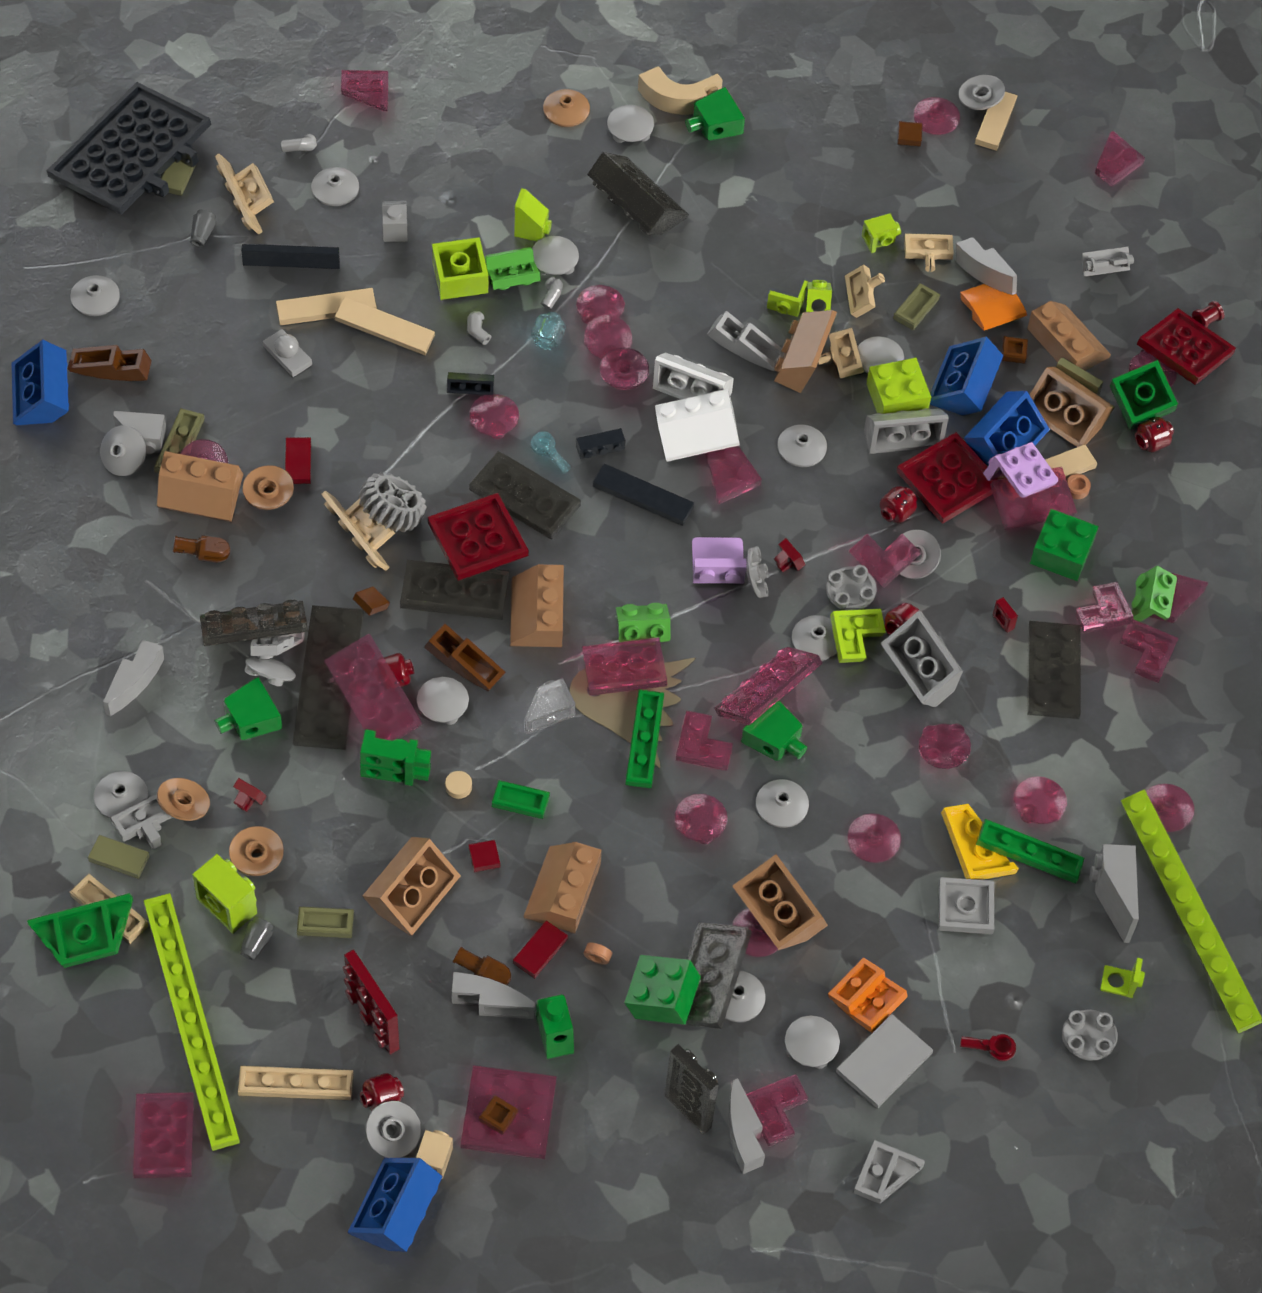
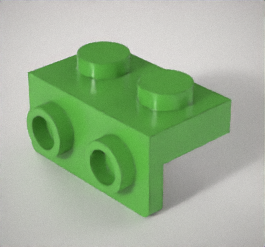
M531 247L485 256L488 280L493 290H505L510 286L531 285L533 282L541 281L540 272L534 262L533 249Z
M1158 565L1140 574L1135 583L1136 591L1131 604L1132 612L1130 618L1138 623L1153 614L1164 620L1170 618L1177 577Z
M650 603L649 605L642 606L626 604L623 607H616L620 644L670 641V615L667 604Z

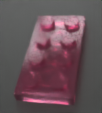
M370 633L324 660L363 729L376 731V738L393 741L423 725Z
M791 647L783 648L777 652V655L772 660L760 666L753 676L744 680L734 692L726 695L722 702L714 707L719 717L750 725L818 668L822 661L817 654Z

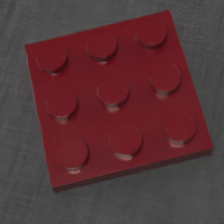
M1179 308L1143 334L1136 344L1194 385L1198 384L1229 359L1236 350V347Z
M957 432L898 465L896 470L942 524L1002 488V482L998 478L988 481L983 474L987 466Z
M498 493L428 517V525L457 581L529 556V550Z
M353 949L344 954L345 966H343V971L346 975L344 982L347 987L345 994L352 1005L356 1003L361 1010L359 1015L366 1026L371 1025L375 1031L373 1036L379 1047H385L391 1055L400 1049L398 1015Z

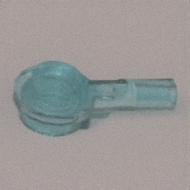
M545 431L534 435L531 440L533 452L541 456L547 455L563 473L568 472L571 466L555 449L556 443L553 436Z

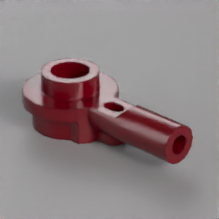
M1006 1034L992 1036L990 1040L966 1036L961 1037L960 1047L989 1051L990 1055L998 1061H1008L1016 1053L1015 1041Z

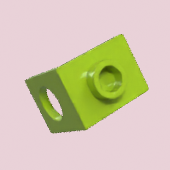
M804 280L798 298L770 290L767 309L798 317L806 297L808 281Z
M825 280L808 282L806 312H815L811 306L816 299H821L826 303L824 311L831 310V283H827Z
M1136 959L1132 971L1105 965L1100 991L1133 998L1136 988H1141L1145 976V972L1141 971L1143 959ZM1112 974H1117L1122 977L1124 984L1121 987H1113L1109 984L1108 977Z

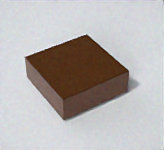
M899 121L897 145L921 146L922 123Z
M1004 336L1002 343L1003 358L1001 361L1025 364L1028 339Z
M373 586L356 592L353 600L369 616L386 610L390 604Z
M494 1095L479 1116V1121L503 1135L518 1114V1109Z

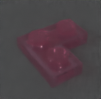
M903 533L884 551L868 534L849 550L850 554L868 569V572L883 588L921 554Z
M1118 582L1093 586L1092 594L1097 605L1076 609V618L1083 633L1133 624L1134 616Z
M1131 618L1120 643L1143 653L1135 673L1159 683L1179 638Z
M686 711L676 753V761L727 771L733 743L708 738L712 721L711 715Z
M796 1074L746 1094L763 1126L762 1135L768 1147L794 1137L795 1132L785 1111L808 1101V1097Z

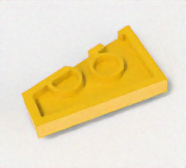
M969 804L943 808L941 814L966 879L983 880L1017 873L1019 868L1014 862H1010L1006 856L976 845L983 822Z

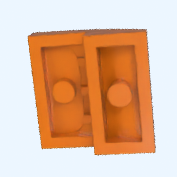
M986 284L960 292L961 301L972 311V319L984 331L1027 316V312L1017 294L1010 295Z
M864 957L828 993V997L841 1010L871 1033L908 997L907 990L886 978L883 969Z

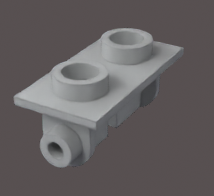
M1128 246L1083 252L1084 277L1130 270V264H1134V257L1129 255Z

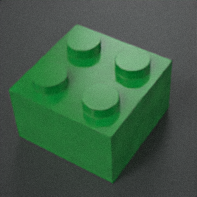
M1158 360L1113 378L1109 386L1129 430L1154 417H1163L1175 412L1178 406V402Z
M1051 509L1034 547L1030 564L1078 581L1093 546L1099 526Z
M640 955L624 1003L635 1019L685 1025L701 976L691 960Z

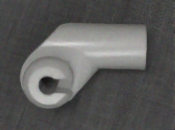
M307 134L304 138L282 140L281 147L283 152L312 151L317 146V139L314 135Z
M550 277L546 281L545 286L549 291L541 301V304L550 310L558 300L563 286L562 281L556 280L554 277Z
M473 311L467 317V332L480 343L486 345L490 341L491 335L482 329L484 315L479 311Z

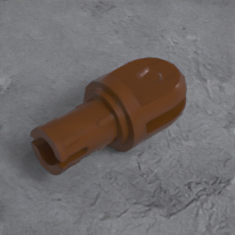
M202 535L199 539H189L175 536L173 553L196 555L198 561L219 563L227 560L229 557L230 546L226 540L218 537Z
M460 947L453 960V963L468 969L474 975L489 978L508 985L511 980L510 969L504 963L489 955L480 958Z

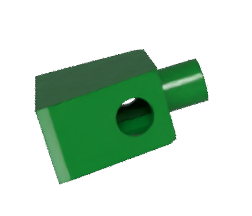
M726 87L696 101L693 117L686 119L685 124L689 133L701 130L705 138L710 141L743 134L745 117Z
M259 677L226 697L223 701L226 715L214 720L220 734L234 728L241 740L282 729L281 715Z
M773 697L742 731L741 742L775 761H779L787 752L800 759L808 748L799 741L802 734V724L776 697Z
M561 994L537 1000L535 1015L546 1058L550 1059L573 1054L574 1031L565 996ZM559 1035L560 1037L564 1038L560 1041L553 1040L556 1036Z

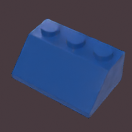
M987 337L949 346L930 392V405L962 416L982 411L1003 354Z
M42 339L12 362L13 424L53 423L69 411L68 364L65 349Z
M1027 391L1006 392L964 437V440L977 456L989 466V460L998 454H1003L1031 442L1036 445L1050 428Z
M384 1158L348 1233L387 1251L407 1252L443 1176L421 1158Z

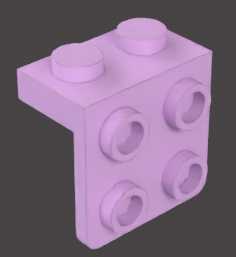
M1033 442L994 456L989 460V466L983 473L988 481L1005 475L1018 495L1023 498L1052 487L1058 482V477Z
M694 538L692 540L693 583L744 584L746 559L743 558L742 539Z

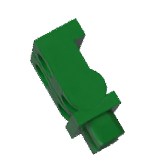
M365 729L360 751V777L392 782L405 781V785L413 786L414 779L428 781L431 770V750L418 748V740L410 739L408 743L404 739H395L393 741L376 738V731Z

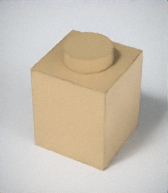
M425 1130L416 1158H421L444 1177L453 1150V1138L443 1131L434 1130L431 1132Z

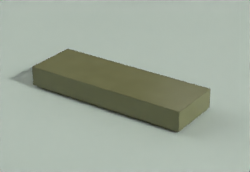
M180 408L155 463L154 472H160L165 451L189 456L205 420L204 414Z

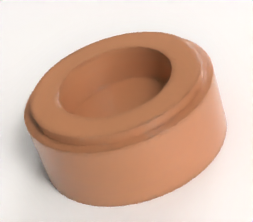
M1082 474L1070 475L1065 483V492L1073 499H1083L1089 494L1091 483Z
M587 943L584 950V956L587 959L601 965L608 964L613 954L611 950L597 943Z

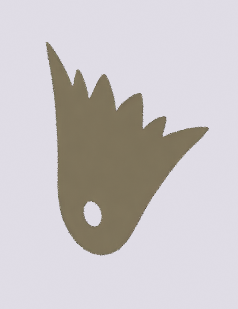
M696 658L656 664L592 665L578 672L573 678L570 685V698L574 706L583 715L613 731L631 744L639 689L665 693L663 707L680 702L681 698L665 688L679 684L681 680L671 676L685 669ZM592 683H597L602 687V693L596 697L590 696L587 692V687ZM662 709L660 726H672V719ZM659 734L658 741H662V738H661L660 734ZM656 753L655 765L660 768L659 758Z

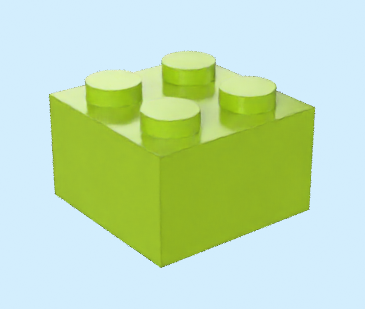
M480 237L432 244V263L440 300L488 293V272Z
M917 358L869 367L866 384L877 413L908 412L929 408L931 395Z
M216 854L192 874L196 899L232 934L257 914L254 884L246 876L242 878L229 859L223 860Z

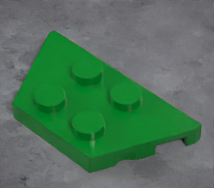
M128 893L27 920V922L64 968L118 954L132 906L133 896Z

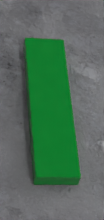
M640 689L638 691L625 785L652 789L665 694L663 692Z
M984 819L976 842L978 846L1075 884L1079 880L1085 859L987 819Z

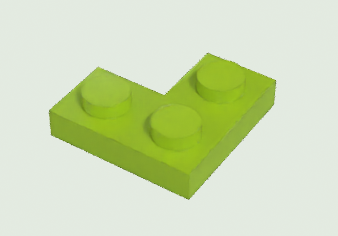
M881 609L833 611L830 614L839 663L863 662L866 659L863 637H878L886 633Z

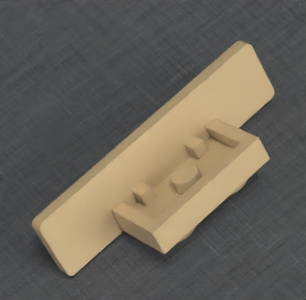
M217 154L215 156L218 162L216 167L219 173L226 178L225 186L235 197L233 203L244 216L241 218L243 224L248 230L253 229L257 234L262 233L263 231L255 215L272 204L274 200L258 167L252 163L235 175L231 164L222 155Z
M324 491L322 493L326 500L324 505L333 515L337 514L340 517L338 521L340 526L346 532L350 531L354 535L352 538L354 544L360 550L364 549L368 553L366 556L368 562L374 568L379 566L387 571L390 567L378 553L377 549L395 534L392 528L385 529L384 525L377 524L376 520L370 519V515L363 512L364 507L359 504L360 499L345 510L333 495Z

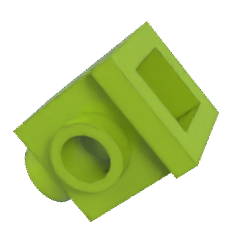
M890 213L864 221L862 237L871 253L876 252L877 247L888 246L894 243L896 236L901 235L900 225L897 221H894Z

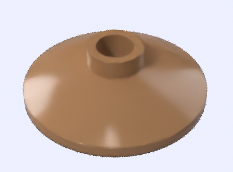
M562 89L551 93L545 99L543 111L546 118L553 124L561 127H573L587 119L590 105L587 98L580 92Z
M277 466L258 467L251 471L243 482L245 499L252 506L263 510H271L283 506L289 501L294 490L293 480L289 473Z
M172 778L166 780L160 785L157 792V800L160 807L176 819L185 821L200 819L206 815L210 807V798L205 789L189 779Z
M253 826L240 831L233 838L229 847L231 862L238 871L249 876H262L272 872L281 863L284 854L283 843L278 834L269 828ZM255 853L262 854V856L258 858L252 857Z

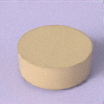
M463 771L450 773L445 781L446 792L449 796L456 799L467 797L472 790L471 777Z

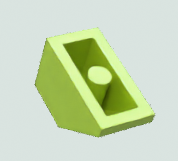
M521 188L515 204L514 237L537 242L544 238L545 234L550 233L552 220H548L549 210L530 192Z

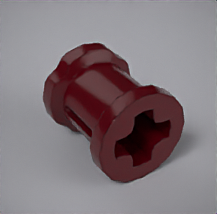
M1212 301L1208 303L1207 307L1201 310L1196 309L1192 312V318L1207 328L1209 324L1214 321H1221L1225 316L1222 306L1217 301Z

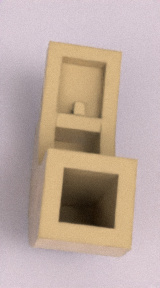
M658 66L639 74L638 91L647 102L662 111L672 114L689 115L694 114V104L696 101L722 88L723 80L718 74H715L694 84H679L670 80Z

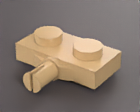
M905 234V259H925V270L929 272L930 269V272H933L936 259L953 260V235Z
M864 264L845 275L850 313L856 318L875 308L873 289L885 282V277L882 273H878L871 278L870 269Z
M849 328L829 334L831 352L821 354L818 364L833 361L838 368L840 379L863 373L864 370L853 329Z

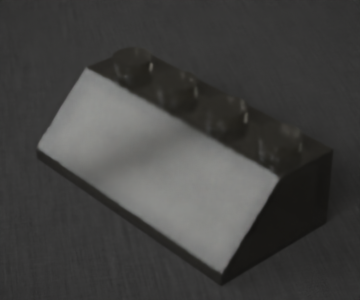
M602 152L587 174L593 180L592 184L597 189L605 191L609 195L608 199L615 205H620L624 209L623 213L628 218L636 220L640 224L639 228L648 235H662L685 220L689 215L626 156Z

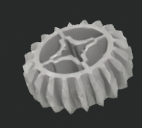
M383 472L379 474L373 473L363 483L358 496L360 499L359 504L364 507L363 512L370 515L369 518L376 520L377 524L384 525L385 529L392 528L394 532L398 530L404 533L407 530L412 531L413 528L421 523L427 508L425 505L426 500L421 497V492L415 490V485H410L408 480L404 481L399 475L395 477L391 473L387 475Z

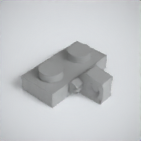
M156 794L110 818L123 842L135 836H138L140 840L146 837L147 842L154 850L163 845L160 840L161 837L157 832L162 829L160 823L172 818V816L160 807Z

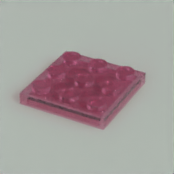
M473 1065L461 1148L545 1159L557 1076ZM494 1095L518 1109V1114L503 1135L479 1121V1116Z

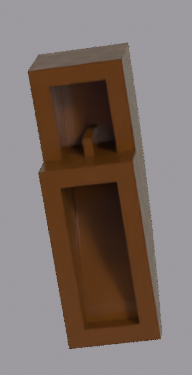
M118 345L72 349L67 369L73 373L100 379L146 381L152 360L144 349L121 351Z
M446 624L424 646L427 651L447 667L486 691H489L506 673L468 638L463 640Z

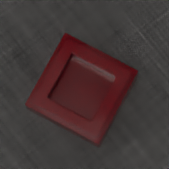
M1004 597L996 600L992 615L1004 631L1008 633L1015 629L1018 615Z
M495 840L469 844V853L474 872L500 868V859Z

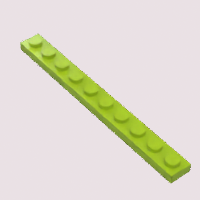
M1145 789L1120 800L1236 1031L1239 1034L1261 1024L1262 1017Z
M168 893L144 900L145 909L211 1149L214 1151L239 1144L237 1129L171 894Z

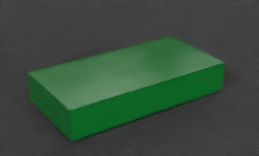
M498 780L491 807L543 819L550 798V792Z

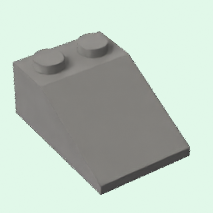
M1103 844L1100 854L1095 855L1094 866H1091L1090 881L1095 882V893L1123 942L1129 943L1139 920L1136 846Z

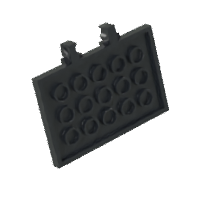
M136 82L46 170L49 178L122 215L144 192L150 193L152 191L155 195L163 198L169 193L168 183L161 179V175L174 162L178 163L182 160L184 164L194 167L199 162L198 153L192 149L191 145L211 126L210 118Z

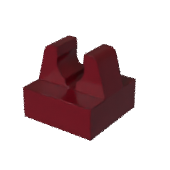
M787 538L778 544L781 552L774 558V561L782 572L792 566L799 571L806 565L802 555Z
M240 778L237 779L233 786L238 791L234 804L246 812L254 802L262 805L267 797L261 790Z

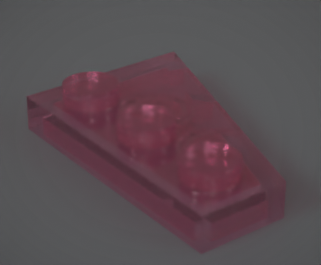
M739 446L705 453L712 475V483L716 490L718 504L761 485V477Z

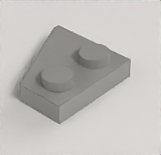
M305 630L254 631L250 646L251 656H257L259 659L273 658V656H277L305 641Z
M874 1140L853 1193L880 1204L923 1168L925 1160Z

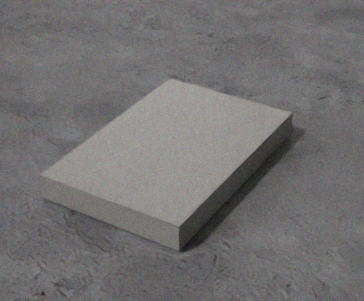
M891 1014L836 1069V1073L878 1109L932 1055L933 1049Z

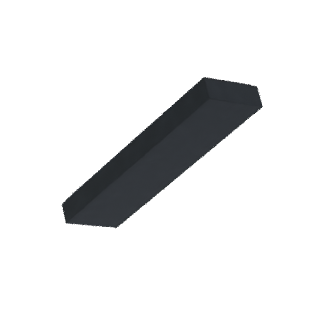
M242 244L243 266L340 269L339 247Z
M605 463L593 481V487L682 526L694 508V502Z

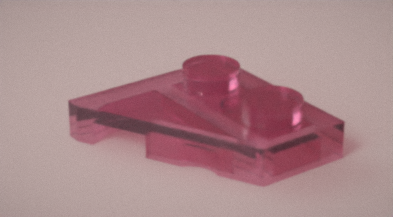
M342 70L341 94L379 110L388 111V71Z
M1112 131L1097 164L1095 174L1109 186L1113 187L1144 164L1145 157Z
M1174 574L1177 577L1170 618L1164 620L1156 614L1150 617L1174 623L1206 591L1208 582Z

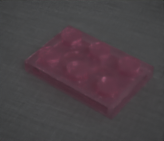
M1062 467L1052 468L1058 477L1056 485L1024 498L1018 495L1007 478L992 481L990 486L1005 530L1043 523L1046 521L1051 509L1070 516H1074L1077 513Z
M659 637L582 646L590 696L667 686V676Z
M193 1092L136 1094L134 1178L192 1177Z

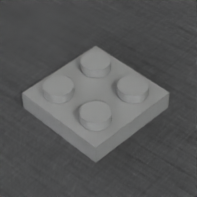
M940 877L939 931L993 934L994 881Z

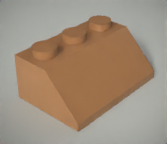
M1049 301L1031 312L1027 329L1057 362L1064 358L1086 371L1110 358L1111 354L1066 305Z
M836 311L804 312L798 321L794 319L788 332L792 334L791 339L787 338L781 349V352L785 354L783 358L779 357L774 367V371H777L775 382L799 393L802 392L816 369L836 317Z
M1046 367L1030 393V397L1048 427L1076 447L1086 445L1103 427L1115 406L1057 367Z
M165 451L158 478L157 507L232 522L243 472L238 465Z
M538 564L512 577L510 646L562 647L564 565Z
M411 837L363 894V898L379 916L412 936L461 875L430 838Z
M578 842L550 846L524 913V918L542 924L547 920L558 929L575 934L601 865L602 850Z
M777 854L733 885L735 891L778 950L806 942L828 926Z

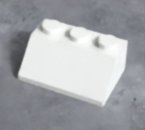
M666 352L658 355L655 359L653 389L679 399L728 389L729 395L732 393L734 378L725 373L716 372L701 364L692 363L680 356L671 355Z
M728 389L655 405L659 432L667 462L740 445Z

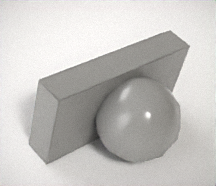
M283 329L263 340V347L292 377L312 366V359L299 347L296 337L287 334Z

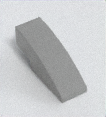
M974 237L956 243V262L966 272L994 289L1010 295L1017 293V274L994 248L984 250Z
M725 311L716 319L707 333L710 338L732 353L774 371L779 357L783 358L785 354L781 352L782 348L753 324L749 322L747 325H744L728 311Z
M142 640L133 661L122 659L103 701L106 715L112 716L123 709L148 686L165 659L162 645Z
M453 972L452 1004L479 1005V1016L534 1019L535 1002L522 993L489 978Z
M737 1078L733 1080L731 1088L729 1130L735 1158L742 1174H745L763 1166L765 1154L757 1140L761 1137L763 1126Z

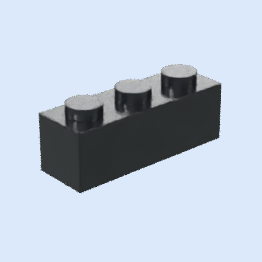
M448 372L447 393L493 395L494 375Z
M621 428L576 438V448L580 459L619 452L625 449L626 443Z

